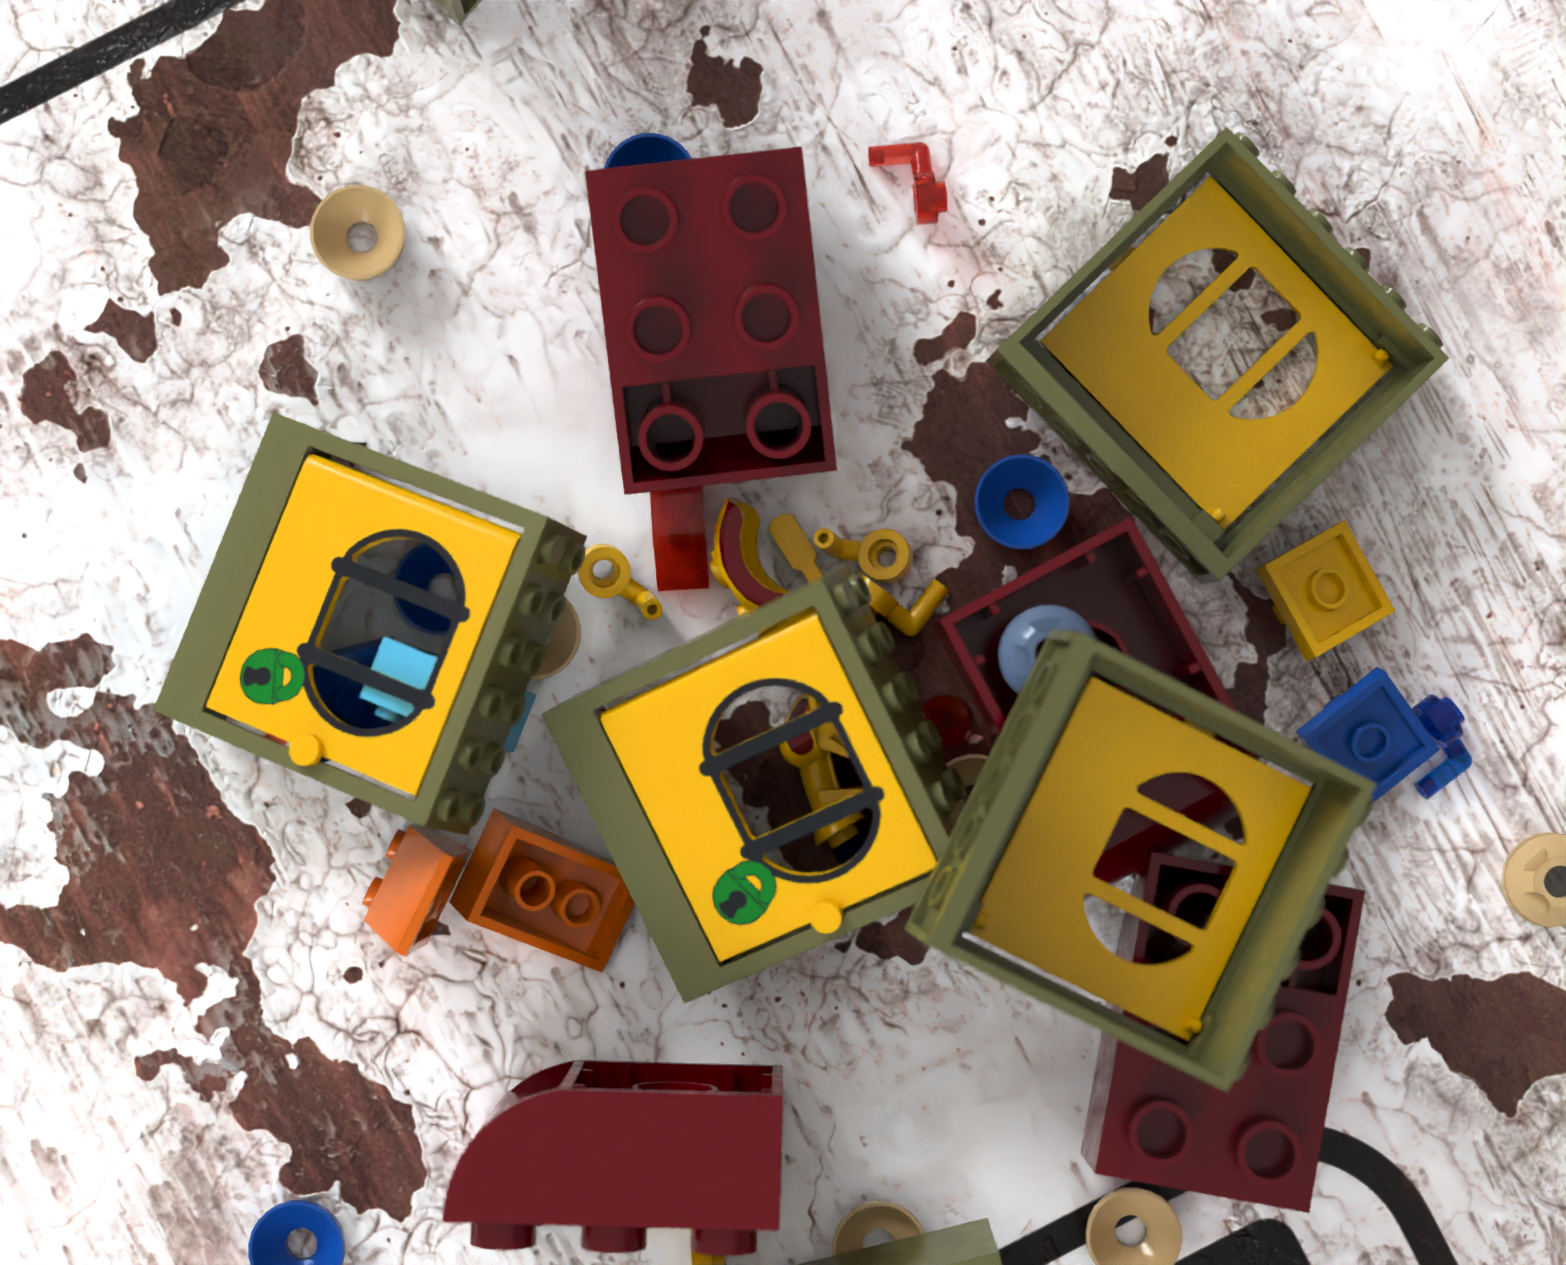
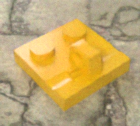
M1345 520L1255 569L1275 604L1272 606V609L1281 625L1286 624L1306 661L1320 656L1395 612L1393 605Z

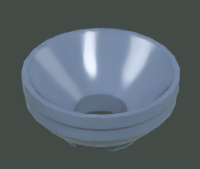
M1039 605L1025 610L1016 616L1006 627L1000 639L998 649L999 666L1005 681L1018 695L1036 661V647L1041 640L1048 637L1051 629L1079 631L1096 640L1094 632L1088 623L1077 613L1061 606ZM1091 671L1089 676L1093 677L1095 672Z

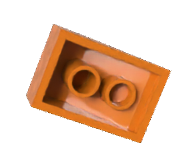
M495 808L491 812L449 901L461 916L470 923L599 972H603L635 905L613 861L540 826Z
M416 823L409 825L406 832L398 829L385 854V857L392 860L384 879L376 876L364 896L362 905L369 909L363 921L400 955L407 957L428 943L472 850Z

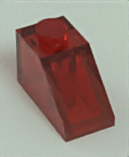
M704 486L650 492L652 538L658 592L710 589Z

